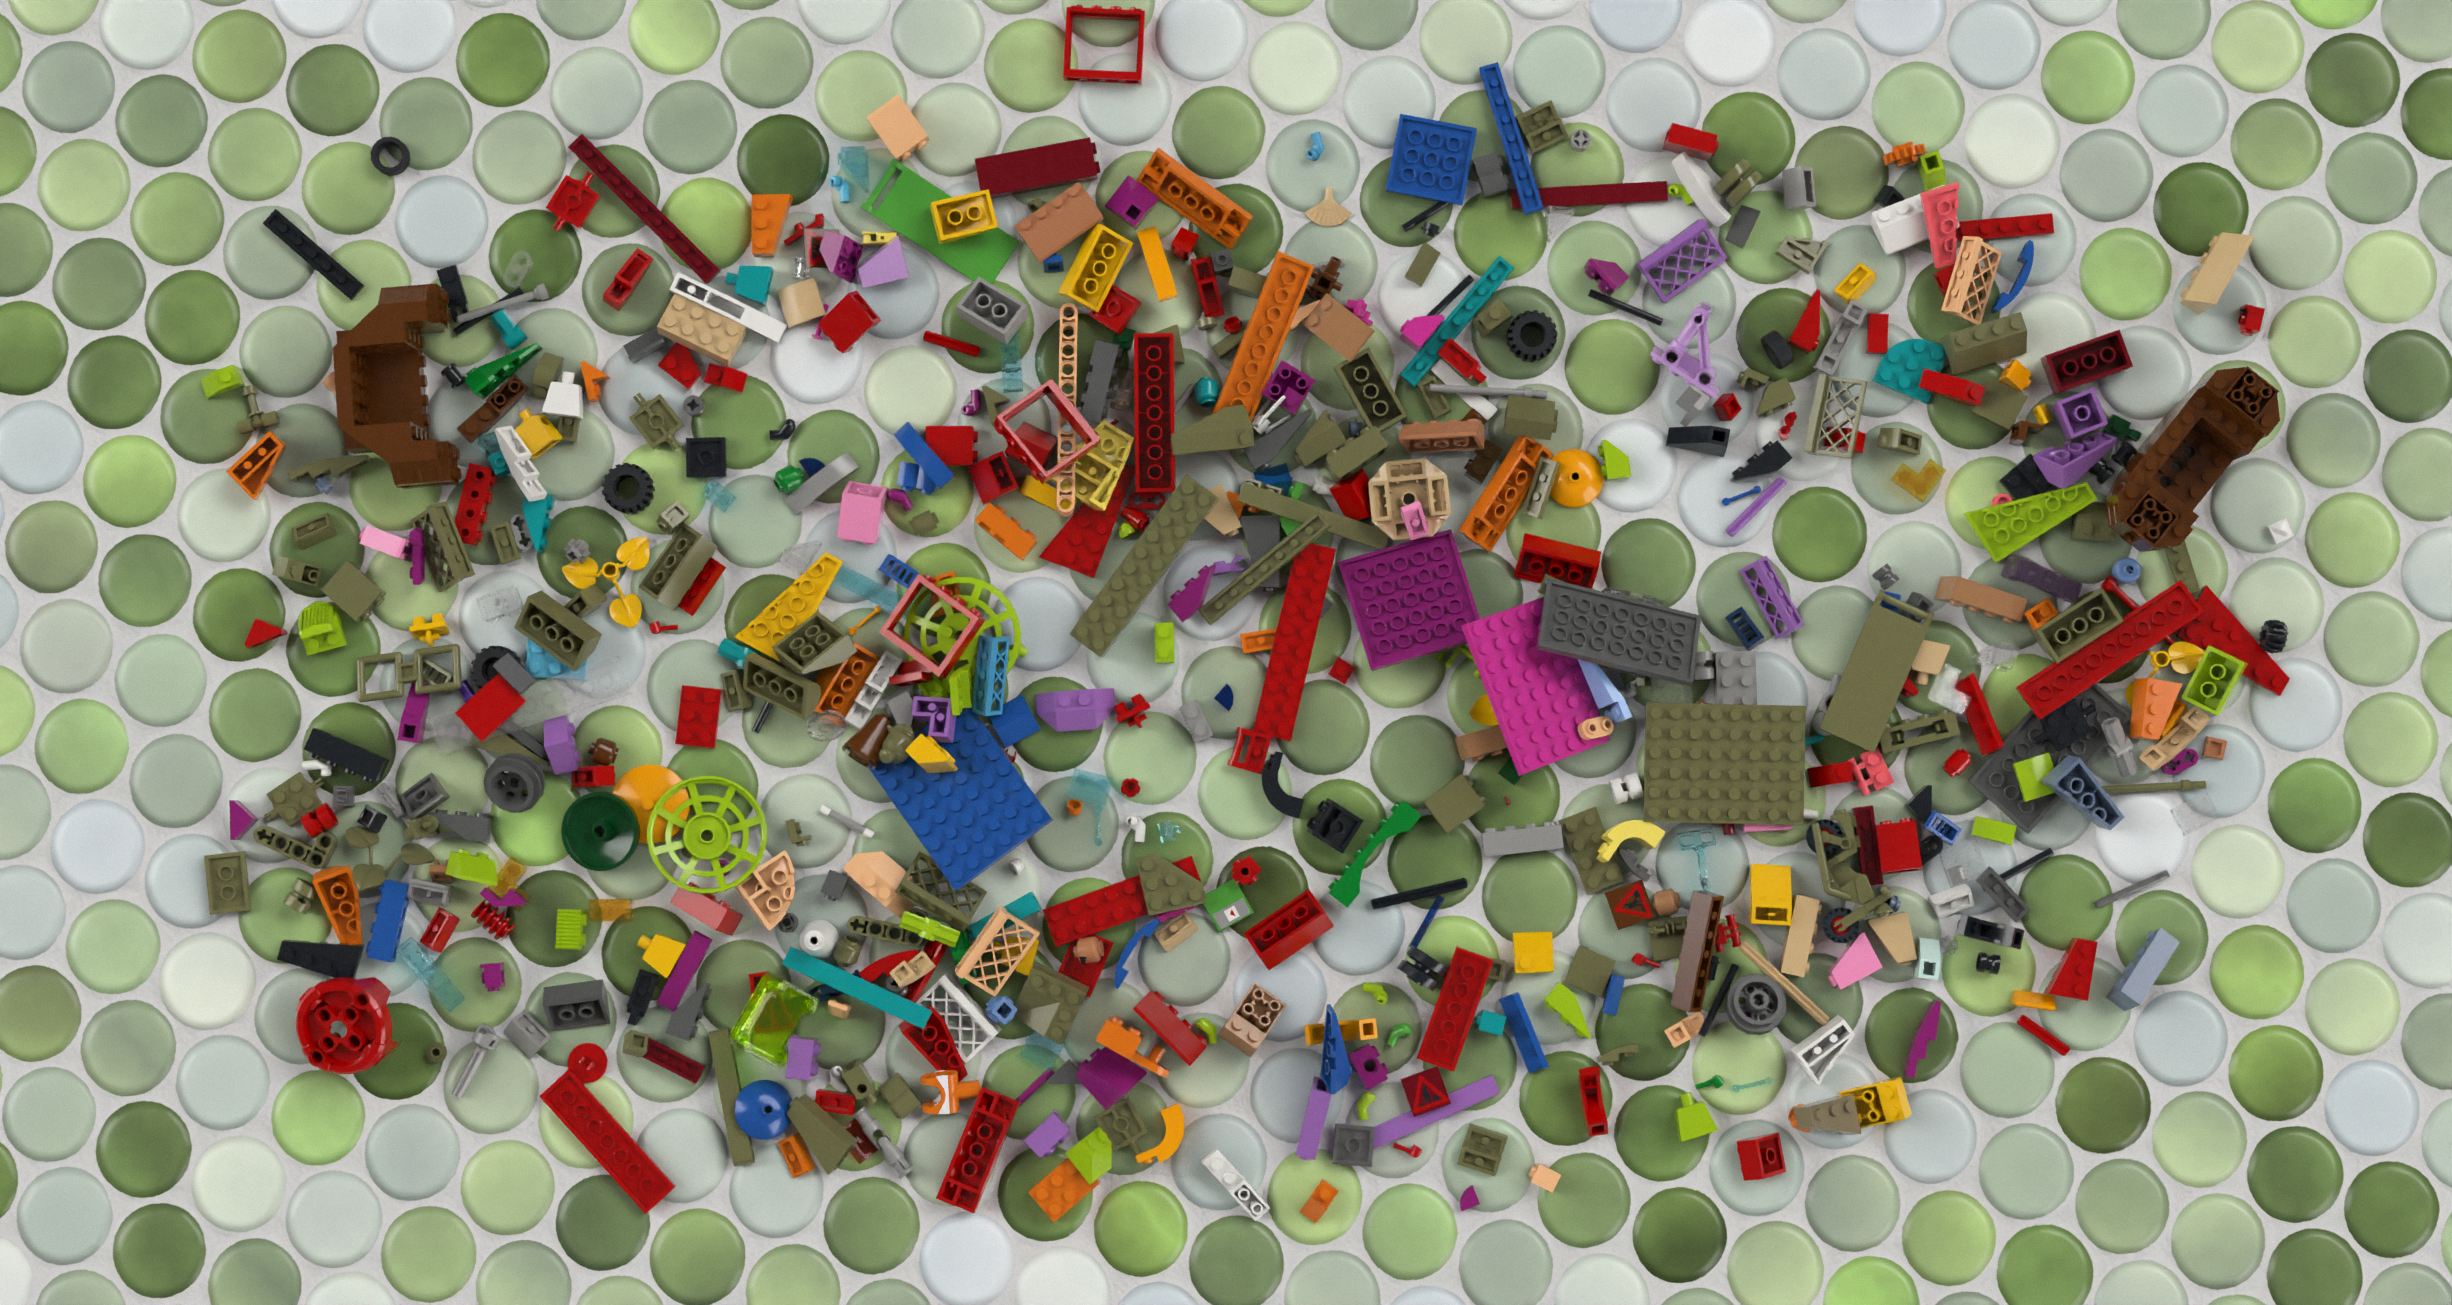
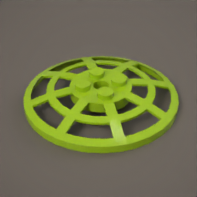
M954 577L937 582L936 584L940 587L941 585L946 586L955 583L975 585L971 596L955 595L954 597L959 596L967 601V607L970 609L978 605L990 616L989 619L985 620L959 658V660L967 659L969 664H971L972 676L976 672L977 660L975 655L978 652L979 635L985 634L984 630L994 625L996 637H1002L1000 622L1011 617L1014 628L1013 650L1009 649L1008 653L1010 659L1007 663V676L1018 658L1022 635L1020 621L1011 601L994 585L973 577ZM927 588L911 606L904 627V638L910 642L911 622L920 625L922 652L936 661L932 654L942 650L947 655L957 641V632L964 631L971 619L962 612L954 614L951 605L940 596H938L940 601L930 608L925 618L915 615L914 613L922 600L933 592ZM982 589L989 590L997 596L1007 610L996 615L989 605L979 599ZM940 607H943L947 617L941 624L930 621L933 614ZM927 628L937 632L938 643L930 647L927 646L926 640ZM998 642V652L1002 649V642ZM907 654L910 661L915 660L913 657ZM954 667L946 679L943 678L941 682L947 693H950L949 677L954 672Z
M716 776L689 778L670 788L654 806L647 827L649 853L660 873L677 887L699 894L724 892L744 882L761 862L767 842L765 817L755 798L739 784ZM714 783L729 788L723 798L713 795L699 796L696 784ZM688 787L691 799L680 804L673 813L662 808L672 795ZM735 792L741 794L755 810L756 817L745 820L741 811L730 802ZM701 802H715L720 805L716 813L703 812ZM693 805L696 815L688 822L678 817L684 809ZM727 808L736 815L739 823L729 826L726 820L722 818ZM659 815L668 820L665 831L666 845L654 847L653 830L655 820ZM675 824L684 829L683 840L672 843L671 832ZM760 824L761 842L758 854L755 856L746 852L749 842L748 828ZM740 830L743 831L741 849L730 844L731 833ZM705 831L711 832L713 834L712 840L704 841L701 838L702 833ZM682 848L688 850L692 857L687 865L678 858L675 850ZM726 851L736 856L730 864L721 868L718 857ZM669 852L674 863L684 870L679 880L672 877L664 869L657 855ZM699 859L710 860L714 871H699L694 868ZM741 859L753 863L740 878L726 884L723 874L733 869ZM691 874L699 877H716L719 887L697 888L686 885V882Z

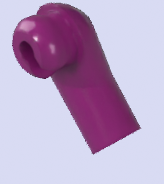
M979 389L970 390L971 401L962 407L963 415L971 417L981 408Z
M890 489L887 492L888 500L901 503L905 512L914 508L905 491Z

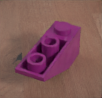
M1215 564L1210 567L1205 565L1197 572L1199 576L1196 579L1192 577L1184 584L1186 588L1183 591L1177 590L1170 597L1172 600L1167 605L1182 622L1189 619L1203 606L1216 568Z
M415 683L411 684L400 721L397 740L422 744L431 693L417 694L415 692Z

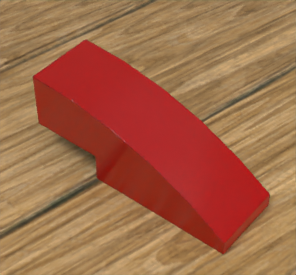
M637 248L615 275L612 284L604 292L603 301L620 311L653 262V258Z
M1206 255L1190 259L1205 317L1225 315L1210 256Z
M906 950L891 954L870 964L858 974L870 983H873L884 973L889 978L891 976L890 972L904 960L908 963L920 953V950Z

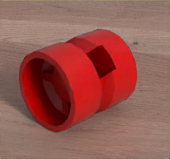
M327 803L318 806L315 812L310 811L300 817L305 830L312 838H316L319 834L324 833V829L330 830L339 824L335 813Z

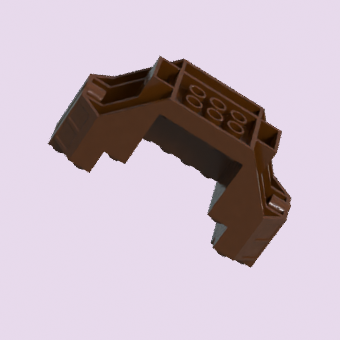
M437 283L381 288L378 305L352 330L336 331L337 344L333 347L338 428L343 430L344 449L353 454L374 452L389 463L394 484L397 488L402 489L459 485V479H461V469L458 468L457 460H460L459 448H456V445L449 441L431 439V434L428 433L430 416L426 412V406H429V398L427 394L425 395V387H427L428 382L423 367H426V358L422 355L425 341L421 334L444 332V329H448V323H450V313L446 307V304L449 303V295Z
M2248 366L2216 370L2204 376L2163 417L2139 447L2137 453L2127 462V466L2123 467L2106 497L2109 528L2139 552L2165 550L2181 545L2193 530L2191 528L2192 524L2199 517L2193 510L2231 462L2248 455L2260 439L2267 437L2279 423L2280 414L2277 398L2279 391ZM2185 447L2191 450L2190 457L2184 454ZM2173 462L2179 465L2178 472L2172 469ZM2161 477L2167 480L2166 487L2160 485Z

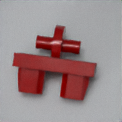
M1138 694L1131 698L1135 708L1128 711L1124 702L1114 706L1118 723L1134 717V719L1127 722L1129 727L1137 724L1139 729L1142 728L1141 721L1146 720L1147 717L1145 713L1137 716V714L1151 707L1148 701L1146 702L1142 695Z

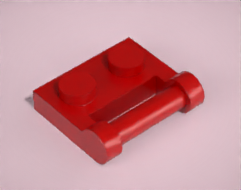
M1237 727L1236 733L1238 735L1231 760H1228L1227 765L1262 774L1272 736ZM1245 735L1250 736L1251 739L1244 763L1238 762Z

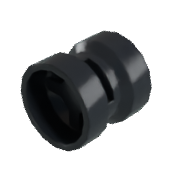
M2101 457L2088 472L2094 474L2097 482L2101 485L2115 473V470L2112 467H2107L2106 460Z
M1979 952L1976 961V971L1984 972L1987 970L1990 974L1997 975L2001 963L2000 955L1993 954L1988 956L1987 953Z

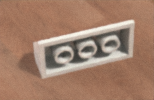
M1920 194L1871 213L1870 225L1886 256L1929 239Z

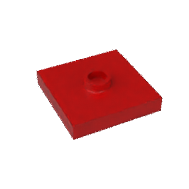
M1112 284L1099 312L1091 310L1088 316L1116 334L1121 335L1142 303Z

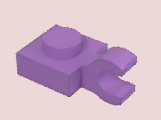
M1235 557L1230 564H1225V561L1214 562L1213 564L1216 565L1213 576L1233 571H1244V567L1238 568L1236 566L1237 561L1243 560L1242 557Z

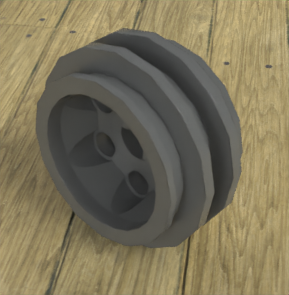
M507 753L498 757L486 770L484 777L485 792L490 800L500 809L511 813H521L531 809L542 797L546 785L544 774L539 765L531 758L519 753ZM525 790L528 794H523L522 791Z
M1750 974L1741 977L1732 985L1726 996L1725 1010L1729 1021L1738 1030L1750 1035H1762L1771 1032L1782 1021L1786 1012V997L1783 989L1775 980L1765 975ZM1748 989L1754 990L1751 994L1747 992ZM1738 999H1744L1745 1004L1740 1005ZM1755 999H1758V1000L1761 1001V1002L1759 1003V1005H1756V1004L1754 1003V1002H1755ZM1769 1003H1772L1773 1010L1768 1008ZM1749 1012L1751 1018L1747 1017L1744 1013ZM1759 1015H1765L1766 1019L1760 1020Z

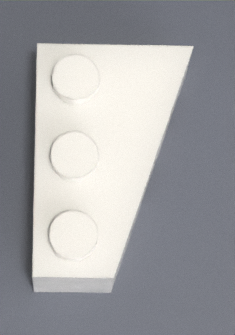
M1837 1015L1790 1051L1810 1079L1819 1086L1822 1078L1828 1070H1831L1832 1064L1843 1053L1855 1034L1845 1019Z

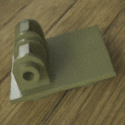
M1687 916L1648 922L1654 961L1679 957L1687 925Z

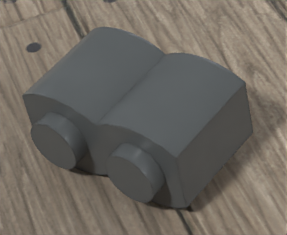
M1493 152L1472 160L1484 198L1507 191L1509 180L1507 175H1503L1501 171L1503 162L1500 155L1497 156Z

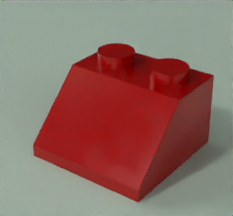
M1779 1132L1736 1141L1744 1181L1765 1179L1786 1172Z

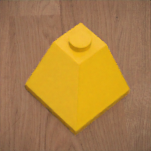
M1552 932L1513 933L1514 973L1554 971Z

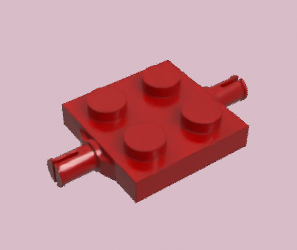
M587 171L582 181L575 180L568 175L564 177L546 206V209L558 217L552 227L553 229L560 232L565 222L581 229L601 197L588 186L594 177L593 174Z

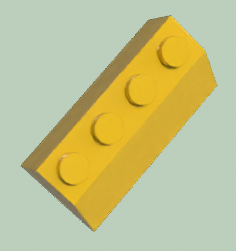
M1102 224L1094 225L1090 228L1058 293L1079 305L1099 312L1133 242Z

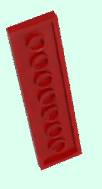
M1192 856L1171 863L1201 882ZM1139 875L1043 909L1056 947L1148 914Z
M568 1069L539 1096L645 1214L676 1187L571 1069Z

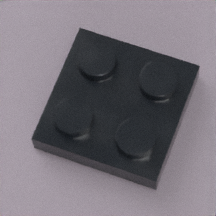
M726 437L686 438L687 478L727 477Z

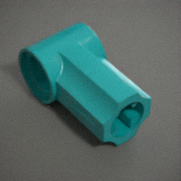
M504 309L497 311L490 318L511 350L528 339Z
M726 638L721 642L717 651L718 654L736 662L735 664L744 668L745 656L747 654H758Z

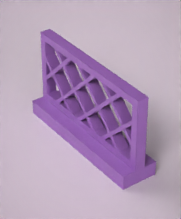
M1698 219L1635 264L1648 280L1662 303H1665L1727 258L1706 227L1707 224L1703 219ZM1702 232L1708 237L1707 246L1697 244L1698 235ZM1684 245L1693 246L1691 257L1681 255ZM1696 247L1706 248L1704 259L1694 258ZM1709 249L1716 250L1720 258L1716 261L1707 260ZM1667 257H1677L1675 268L1665 267ZM1680 258L1690 259L1688 271L1678 269ZM1693 260L1703 262L1702 271L1699 273L1692 272ZM1653 267L1661 268L1659 280L1653 279L1648 273ZM1664 269L1674 271L1672 282L1662 280ZM1677 272L1688 273L1685 283H1676ZM1661 284H1672L1671 292L1664 297L1660 291Z

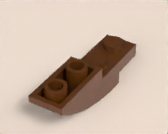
M514 374L486 399V403L457 427V430L470 444L473 443L484 432L487 433L502 419L529 388Z

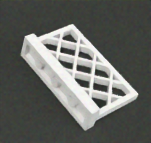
M949 972L944 974L916 1002L919 1005L924 1000L932 1001V1007L935 1009V1001H945V1012L938 1013L945 1015L948 1029L959 1030V1040L953 1041L959 1044V1047L956 1044L955 1046L965 1063H968L1002 1030L998 1024L992 1023L987 1018L988 1014ZM939 985L946 991L945 998H935V989ZM949 1001L957 1002L959 1013L949 1012ZM948 1015L959 1016V1026H948ZM962 1016H970L973 1019V1027H962ZM962 1030H973L972 1041H962ZM976 1030L984 1031L989 1037L985 1041H976ZM962 1044H972V1053L968 1057L962 1052Z

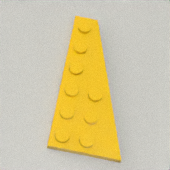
M825 552L804 574L798 577L790 587L784 590L763 612L739 632L735 638L780 662L772 647L817 612L844 562Z

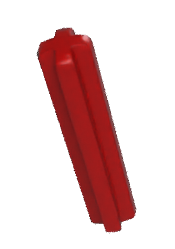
M925 331L923 336L925 342L974 357H978L980 352L979 346L930 331Z
M2021 1015L2017 1020L2018 1025L2059 1054L2065 1056L2069 1052V1046L2025 1015Z

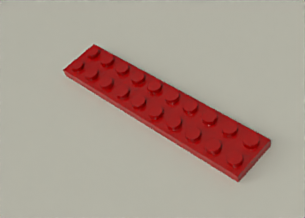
M1311 543L1293 558L1253 731L1291 741L1336 553L1334 548Z
M2180 580L2123 617L2124 621L2062 661L2054 662L2017 686L2016 690L2040 721L2201 616L2204 610Z

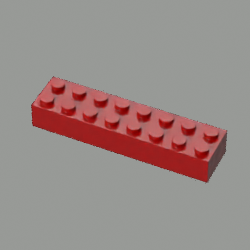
M1134 333L1136 492H1174L1176 489L1175 455L1172 454L1171 434L1175 433L1174 333Z

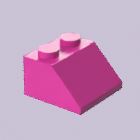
M1443 315L1414 317L1411 321L1407 319L1401 327L1400 339L1418 353L1441 326L1445 317Z

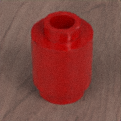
M1956 749L1944 762L1945 765L1942 768L1948 775L1955 778L1956 775L1959 776L1972 763L1970 760L1971 755L1964 749L1961 751Z

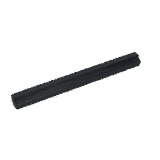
M1461 878L1371 900V905L1375 910L1465 889L1468 887L1466 878Z

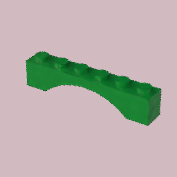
M1404 800L1401 803L1397 801L1390 809L1393 812L1391 816L1382 819L1378 824L1380 827L1376 834L1372 832L1366 839L1368 843L1364 849L1360 847L1353 855L1355 858L1354 862L1351 865L1347 863L1341 870L1343 874L1339 880L1335 878L1328 888L1331 889L1329 894L1346 908L1349 907L1360 893L1362 870L1372 851L1389 837L1401 832L1410 831L1422 816Z

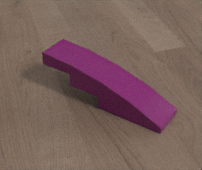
M696 930L694 931L657 1001L658 1004L675 1012L712 942L711 938Z
M1933 1000L1919 1023L1908 1051L1903 1074L1905 1077L1915 1078L1917 1058L1925 1059L1928 1040L1936 1041L1941 1001Z

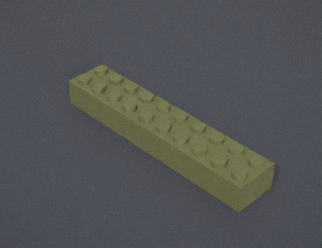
M1185 475L1069 634L1099 657H1104L1220 498L1189 475Z

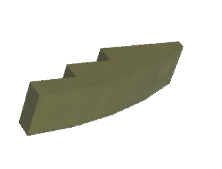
M368 455L329 458L305 465L287 474L290 480L294 482L309 475L315 479L330 473L334 477L340 478L373 461V459Z

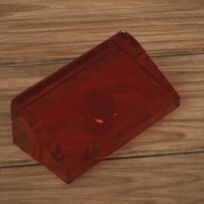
M855 1118L843 1127L858 1140L850 1152L859 1164L879 1150L863 1132V1128Z

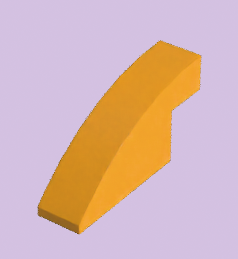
M1156 227L1138 231V239L1159 303L1177 298V290Z

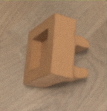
M436 859L434 865H430L429 873L432 882H452L453 876L445 874L448 860H446L445 865H440L439 860Z

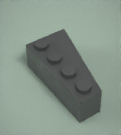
M1100 339L1095 341L1089 365L1090 371H1088L1085 381L1086 389L1083 391L1080 405L1082 406L1079 413L1085 420L1100 423L1103 418H1107L1109 407L1106 406L1107 399L1112 398L1114 389L1110 386L1112 380H1116L1118 369L1115 368L1116 361H1120L1122 349H1119L1120 344Z

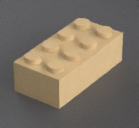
M677 293L672 297L657 325L658 334L727 367L730 366L747 334L745 326Z

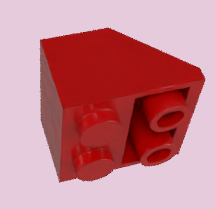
M1003 451L989 456L968 468L983 505L1019 490V486Z

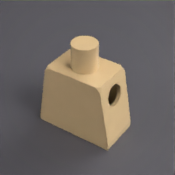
M1923 640L1910 671L1917 672L1915 684L1927 686L1929 675L1938 676L1940 674L1950 645Z

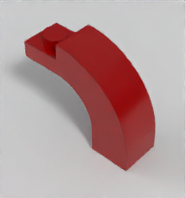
M1599 1067L1579 1069L1578 1083L1588 1136L1608 1134V1121L1603 1105Z

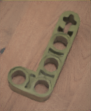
M259 826L253 833L255 841L314 869H322L329 864L338 844L337 837L332 833L319 834L313 846L269 826ZM262 832H265L266 835L273 837V839L264 838ZM326 836L331 841L328 847L323 845V839ZM281 838L286 840V846L283 849L279 846ZM300 846L304 849V854L301 857L296 852ZM318 854L322 857L320 865H317L314 861L315 856Z
M917 909L912 912L914 914L920 912L924 915V918H929L928 913L923 909ZM853 916L847 922V928L851 933L916 947L921 945L925 939L920 937L918 943H913L910 940L912 931L899 927V924ZM858 919L860 924L866 925V921H869L867 928L860 927L855 930L852 922H856ZM875 923L881 926V932L878 935L873 934L871 931V927ZM893 928H898L901 932L898 939L891 937L890 932Z

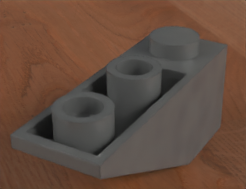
M436 809L435 813H429V815H434L438 822L465 840L490 842L493 818H487V814L475 813V817L467 816V812L455 811V815L448 814V810Z
M705 983L671 1015L665 1033L686 1041L691 1040V1037L695 1038L698 1031L696 1023L698 1018L702 1019L705 1011L703 1007L704 1001L709 999L712 992L710 983Z

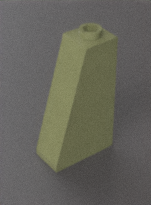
M1234 266L1228 291L1258 299L1267 276ZM1304 294L1299 305H1302Z
M807 1094L800 1098L795 1097L790 1102L789 1106L791 1108L786 1114L825 1172L829 1175L839 1168L858 1140Z

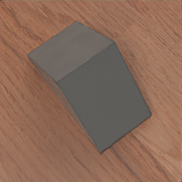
M1070 1059L1048 1079V1083L1082 1084L1075 1077L1079 1069Z

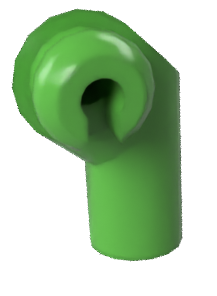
M1407 1023L1393 1026L1385 1044L1395 1047L1398 1037L1403 1035L1409 1036L1412 1033V1027Z

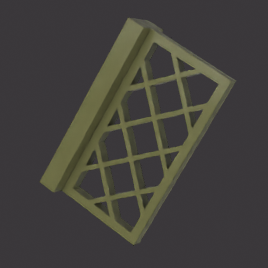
M1819 374L1803 449L1805 452L1812 455L1820 454L1852 459L1867 381ZM1833 382H1840L1844 388L1834 394L1832 391ZM1854 385H1861L1860 393L1853 397L1848 389ZM1844 392H1847L1851 399L1842 405L1837 398ZM1835 400L1840 407L1833 413H1830L1828 404ZM1854 402L1857 406L1856 412L1849 416L1845 408ZM1843 411L1847 419L1838 424L1834 416ZM1831 419L1836 427L1826 432L1824 424ZM1850 421L1853 425L1852 431L1845 435L1841 427ZM1839 430L1843 438L1834 444L1830 435ZM1827 438L1832 446L1827 450H1819L1821 442ZM1846 441L1849 445L1848 453H1840L1837 446Z
M446 501L426 507L427 510L411 519L414 529L421 528L420 520L424 522L425 557L439 592H443L463 579L475 575ZM429 527L433 528L432 535L429 534ZM428 539L431 540V547L427 543ZM437 545L440 546V552H439V553L436 552V546H437ZM435 557L438 559V566L435 563ZM444 563L447 564V571L443 570ZM442 575L446 577L445 585L442 580Z
M919 851L895 893L959 931L964 932L987 891L969 882L956 892L946 877L945 879H936L934 872L941 871L932 858ZM919 859L927 863V869H919L917 863ZM930 872L932 881L924 882L921 874ZM917 875L919 883L914 884L907 879L909 876ZM947 883L949 891L941 892L938 884ZM934 885L936 893L930 894L925 886ZM974 891L980 895L979 899L971 900L968 892ZM964 893L966 901L958 902L955 894ZM951 895L953 904L944 902L942 896ZM968 905L970 910L969 916L961 912L960 906Z

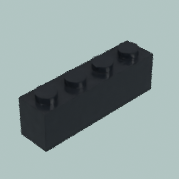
M318 728L312 729L303 749L309 752L308 756L318 760L322 757L327 760L326 764L336 768L340 765L345 768V772L354 776L356 773L363 775L362 779L370 783L381 781L390 761Z

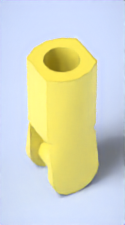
M863 231L861 232V235H863L861 245L884 246L897 236V232ZM871 236H876V242L871 241Z

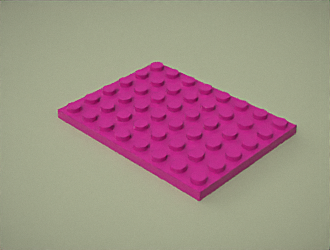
M1544 597L1461 626L1518 775L1610 741L1608 735L1592 740H1584L1578 733L1580 722L1601 717L1578 659L1537 649Z

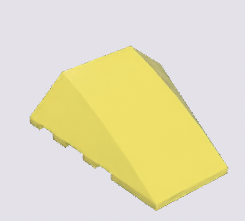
M1103 420L1093 429L1101 438L1098 446L1075 462V498L1092 509L1105 511L1135 442L1134 437ZM1082 441L1079 445L1076 444L1075 452L1085 446L1086 443ZM1070 465L1064 471H1069L1072 466ZM1056 475V476H1054L1053 478H1051L1050 480H1051L1054 484L1057 485V475ZM1065 482L1060 487L1063 490H1069L1072 486Z

